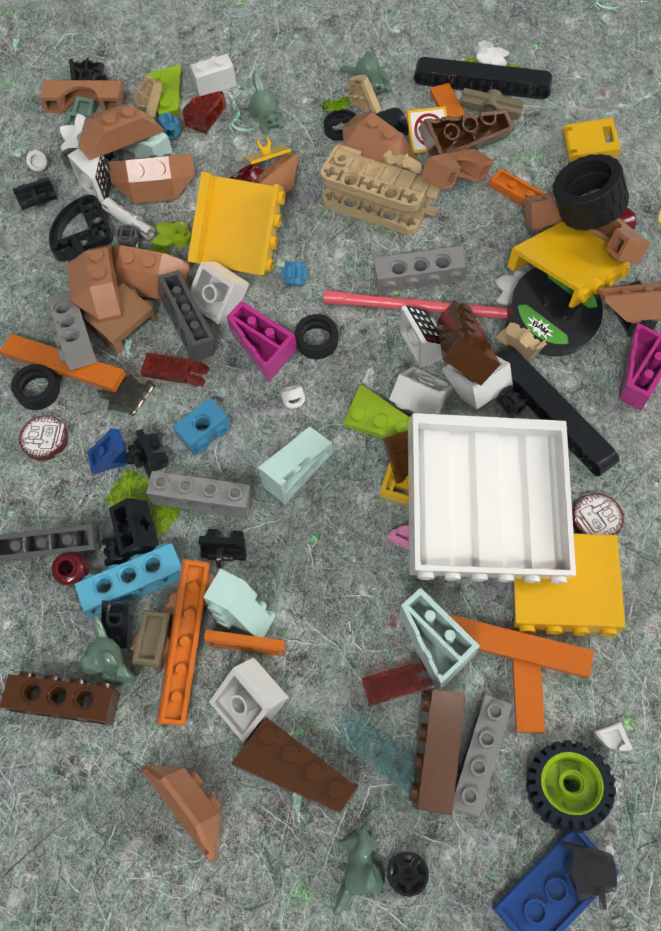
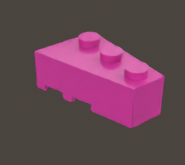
M243 301L227 315L230 332L269 382L297 351L295 335Z

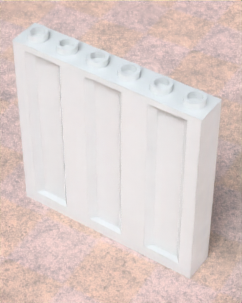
M412 414L408 421L410 575H418L420 580L434 579V576H444L445 580L448 581L461 580V577H471V581L477 582L487 581L488 577L498 578V582H514V578L524 579V583H539L541 579H550L551 584H565L568 579L576 576L566 421Z

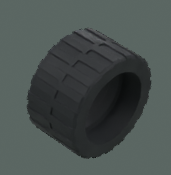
M591 154L580 157L567 164L557 174L553 183V193L562 220L567 226L576 230H595L610 224L623 214L629 203V193L622 165L616 158L610 155ZM600 189L592 194L582 196L589 191Z

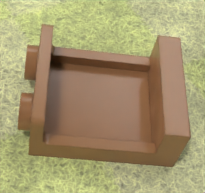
M124 283L118 287L122 317L99 322L88 313L82 316L88 329L117 354L124 350L121 341L148 318L152 322L157 320L154 305L149 300L144 301L133 287L130 289Z

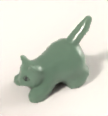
M366 52L364 57L358 60L355 67L342 66L339 69L341 72L353 75H367L375 94L384 92L385 89L388 92L392 91L388 82L389 78L386 72L379 67V62L374 52Z
M254 71L253 82L256 92L250 98L248 106L250 115L253 118H259L260 130L263 134H267L272 127L283 129L285 123L278 113L277 100L271 91L264 89L258 73Z
M95 614L92 626L96 639L87 647L85 655L81 657L80 663L83 672L87 674L101 673L103 682L113 684V687L118 682L135 683L136 677L130 672L132 655L125 658L122 656L120 647L113 639L108 638L99 616Z
M361 827L360 830L354 829L344 839L338 840V843L343 845L349 853V864L345 874V887L333 909V915L335 916L345 909L351 896H362L367 893L377 894L384 886L385 876L383 869L373 861L377 847L373 830L367 831L365 827Z

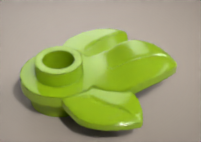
M178 220L174 224L163 221L155 225L159 235L151 240L153 244L159 246L174 244L176 247L189 245L191 232L189 231V225L185 221Z

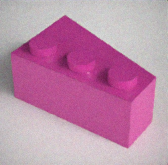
M637 322L629 341L619 400L642 411L661 379V334Z

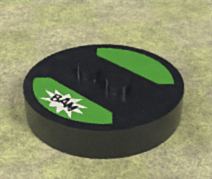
M536 267L524 274L516 284L508 300L507 315L509 323L514 322L520 325V328H529L530 332L534 335V339H538L540 342L546 341L547 345L539 352L540 354L554 357L566 356L583 348L596 334L602 322L603 305L600 295L595 294L588 298L585 303H580L574 308L569 307L574 290Z

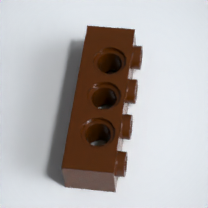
M20 671L19 675L8 674L0 708L15 713L113 726L120 693L113 688V684L97 682L96 686L87 685L86 680L71 678L70 682L61 681V677L54 675H45V678L41 679L35 678L36 674L24 671ZM40 688L39 696L31 700L32 692ZM66 691L65 700L57 704L58 695ZM92 695L93 700L91 704L83 707L84 698Z

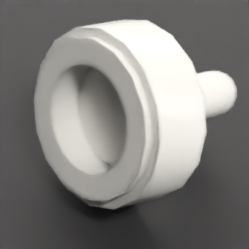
M32 150L26 157V163L33 171H42L46 168L48 159L44 152Z
M292 385L282 389L280 392L283 403L287 408H298L305 402V393L302 385ZM300 398V399H299L297 402H295V403H290V402H289L290 400H294V399Z

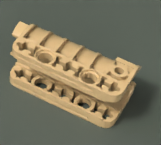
M337 144L321 169V181L326 184L322 194V203L327 209L405 235L415 234L419 230L426 214L435 217L439 212L438 208L430 206L432 199L437 200L440 192L439 188L421 178L422 175L363 157L360 150ZM348 202H354L356 205L354 207L346 206L345 204ZM386 215H393L395 219L389 220L384 217Z

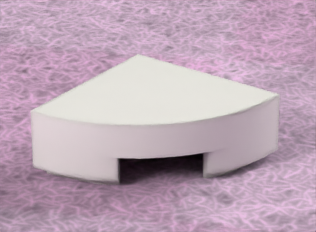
M621 722L593 732L596 739L610 750L616 752L633 750Z

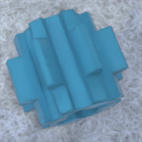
M166 112L165 114H160L159 118L156 119V122L163 128V132L168 136L169 141L175 140L181 131L177 116L174 117L169 112Z
M298 261L285 262V267H281V278L284 279L285 285L304 286V280H308V270L305 268V263Z

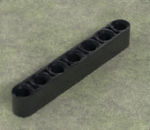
M421 57L417 60L413 77L414 81L422 86L435 87L449 83L451 88L456 90L467 88L487 93L491 89H496L502 95L532 99L548 98L551 94L553 80L552 74L545 70Z
M507 345L495 353L496 356L510 363L514 392H518L522 396V400L527 399L529 401L527 406L540 420L566 421L568 449L591 473L600 477L620 461L615 449L513 346Z

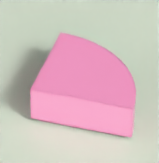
M409 524L393 529L387 536V540L409 550Z

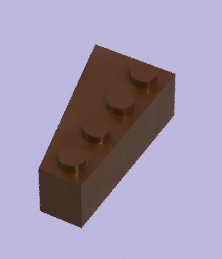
M506 109L481 112L476 115L463 114L459 117L446 116L441 119H424L418 130L429 156L469 149L478 150L505 139L515 128Z
M454 300L437 320L442 360L482 386L499 367L500 363L473 315V310L463 302L460 304Z
M434 688L421 691L417 750L413 758L414 783H411L409 789V801H412V807L415 809L452 815L466 694Z
M268 717L262 721L231 763L239 770L245 771L339 814L344 811L357 792V787Z

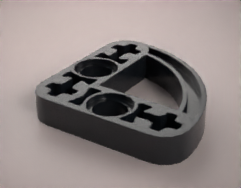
M88 194L77 198L64 207L54 219L49 233V244L55 259L60 262L68 261L66 253L76 251V243L81 240L88 241L84 245L85 251L90 248L109 245L113 241V234L95 196ZM89 204H91L93 210L89 211L87 206ZM82 212L89 229L62 238V234L69 222ZM96 217L101 218L99 222L91 223L92 219ZM103 230L105 236L101 237L99 231Z

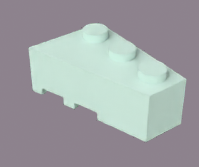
M164 132L120 148V151L132 152L140 159L149 158L150 155L161 157L164 154H173L169 138Z
M309 426L258 467L263 488L286 505L333 454L332 443Z
M222 569L219 570L204 595L208 609L213 613L212 617L217 619L216 623L226 630H230L232 627L245 635L264 637L276 616L274 612L265 609L267 605L263 601H260L258 604L255 600L257 594L244 580Z
M421 588L401 605L399 616L436 689L440 690L476 655L480 645Z

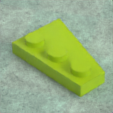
M181 64L144 74V78L148 75L163 84L157 107L158 115L169 112L174 117L179 116Z
M360 384L343 421V425L346 428L382 439L408 431L410 417Z

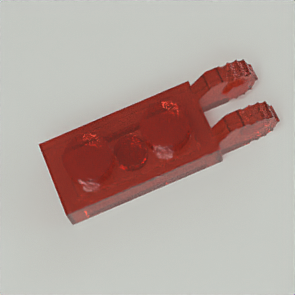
M147 353L141 369V375L147 378L184 384L189 383L192 386L202 387L206 380L201 376L190 374V371L197 374H207L209 367L203 363L193 362L190 359Z
M423 662L415 665L411 663L361 678L369 707L435 686L430 677L419 681L417 673L427 671Z

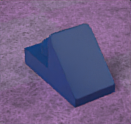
M111 428L87 452L91 473L96 474L127 465L124 459L126 449L120 429Z

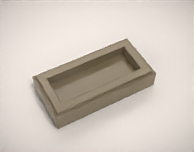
M144 610L132 659L134 665L154 668L161 667L172 617L170 613Z

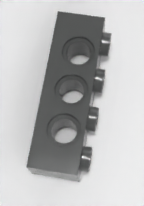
M177 270L159 275L158 295L191 361L213 356L215 339L180 271Z
M98 524L0 535V561L101 549Z

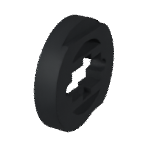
M338 109L327 114L323 122L325 135L333 141L343 140L342 129L334 130L332 127L337 126L339 123L345 124L349 122L356 114L347 109Z

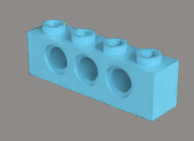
M172 543L156 546L151 552L134 555L130 558V561L111 565L104 572L85 576L82 581L74 584L83 611L90 618H93L95 614H101L102 600L131 602L179 581L181 561ZM160 564L157 571L149 572L153 565ZM136 574L132 582H125L129 575ZM111 584L108 592L101 593L105 585Z

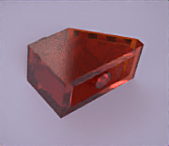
M217 91L192 98L182 111L185 126L207 134L226 108L224 93Z

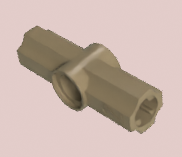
M464 88L460 101L461 106L480 110L481 112L507 109L510 118L520 119L524 101L503 97L502 93L496 89H491L485 93Z

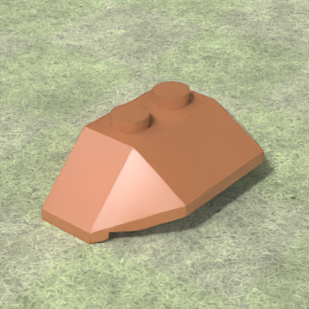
M120 105L85 118L78 148L91 160L162 133L163 128L153 117L136 107Z
M373 112L355 115L342 127L344 146L362 151L363 157L384 163L383 155L388 150H391L394 156L399 154L406 155L407 153L408 156L417 160L405 136Z
M297 153L283 154L252 182L271 186L279 184L284 188L283 191H285L286 197L287 193L294 186L298 163Z
M192 154L108 162L112 184L134 204L176 200L195 176Z
M111 244L90 248L67 264L70 297L74 305L94 316L99 322L122 317Z
M123 245L112 247L118 287L124 283L130 289L133 287L141 297L160 300L158 295V276L177 270L180 271L187 285L191 263L162 252Z
M661 283L598 288V294L626 322L640 323L641 320L661 321Z
M143 765L140 770L197 844L207 860L214 863L219 858L223 814L219 810L222 806L220 801L212 792L207 795L201 787L205 782L195 770L190 773L184 767Z

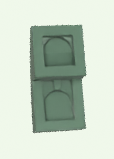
M76 96L72 111H67L63 126L75 125L77 114H81L86 118L94 115L97 106L95 99Z

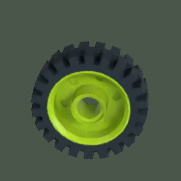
M565 740L563 743L557 741L553 742L551 746L547 745L530 764L526 778L529 803H532V809L535 814H539L545 824L547 822L551 824V828L555 830L561 829L564 833H582L598 826L609 814L616 795V787H614L615 778L614 775L610 774L611 768L609 764L603 762L604 757L600 753L598 755L594 753L595 749L590 746L585 748L583 743L578 741L575 744L571 740ZM563 781H572L577 787V792L566 790Z

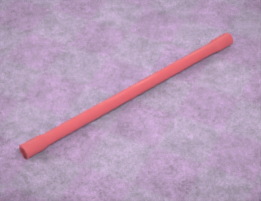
M325 290L324 304L357 305L400 310L402 306L407 305L426 310V312L444 313L451 304L449 302L350 294L341 291ZM467 304L473 310L474 316L508 319L507 308Z

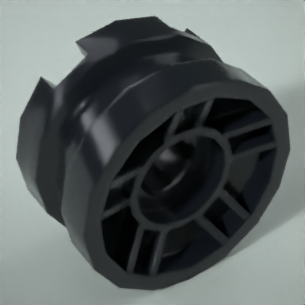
M405 851L397 854L390 861L387 868V878L389 885L396 893L412 897L420 894L425 889L429 880V870L421 856L414 852ZM405 868H411L414 874L412 879L405 880L403 878L402 871Z

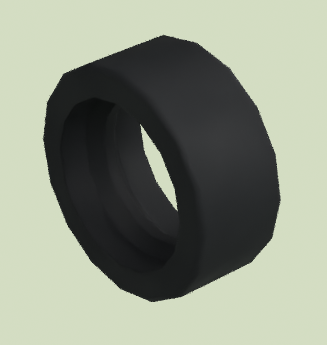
M313 314L302 318L296 325L294 333L297 349L305 357L315 360L323 359L330 356L336 350L338 330L337 325L331 318L326 315ZM311 329H324L330 333V339L321 345H310L303 339L304 334Z
M33 364L21 368L14 375L11 381V390L14 397L24 408L42 410L56 401L60 392V385L48 367ZM36 378L48 380V386L41 394L27 397L23 394L25 386L30 381Z

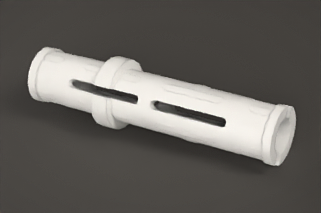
M106 198L102 202V209L110 213L124 224L134 226L137 232L147 240L152 239L155 235V228L144 222L143 218L139 215L132 214L111 198Z

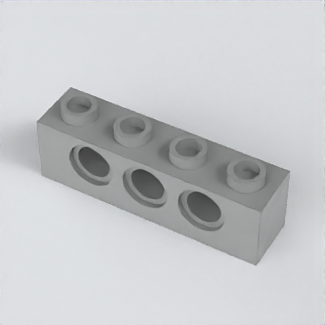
M462 246L374 258V276L378 293L465 281L467 265Z
M70 291L47 297L49 306L45 308L50 319L49 322L54 334L57 348H61L57 349L61 362H66L70 371L97 363L81 310L71 302Z
M158 471L151 472L146 492L151 505L248 519L252 501L251 486L247 484Z
M486 694L483 697L456 782L453 811L473 819L480 817L513 704Z

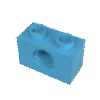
M209 398L172 427L177 438L195 456L197 453L205 451L215 439L224 436L229 428H231L228 416ZM208 426L205 430H199L201 427Z

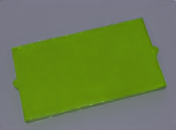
M127 469L119 481L113 484L114 488L104 502L113 506L126 498L148 501L154 528L157 532L165 535L172 523L178 520L177 516L182 509L151 505L146 494L149 480Z

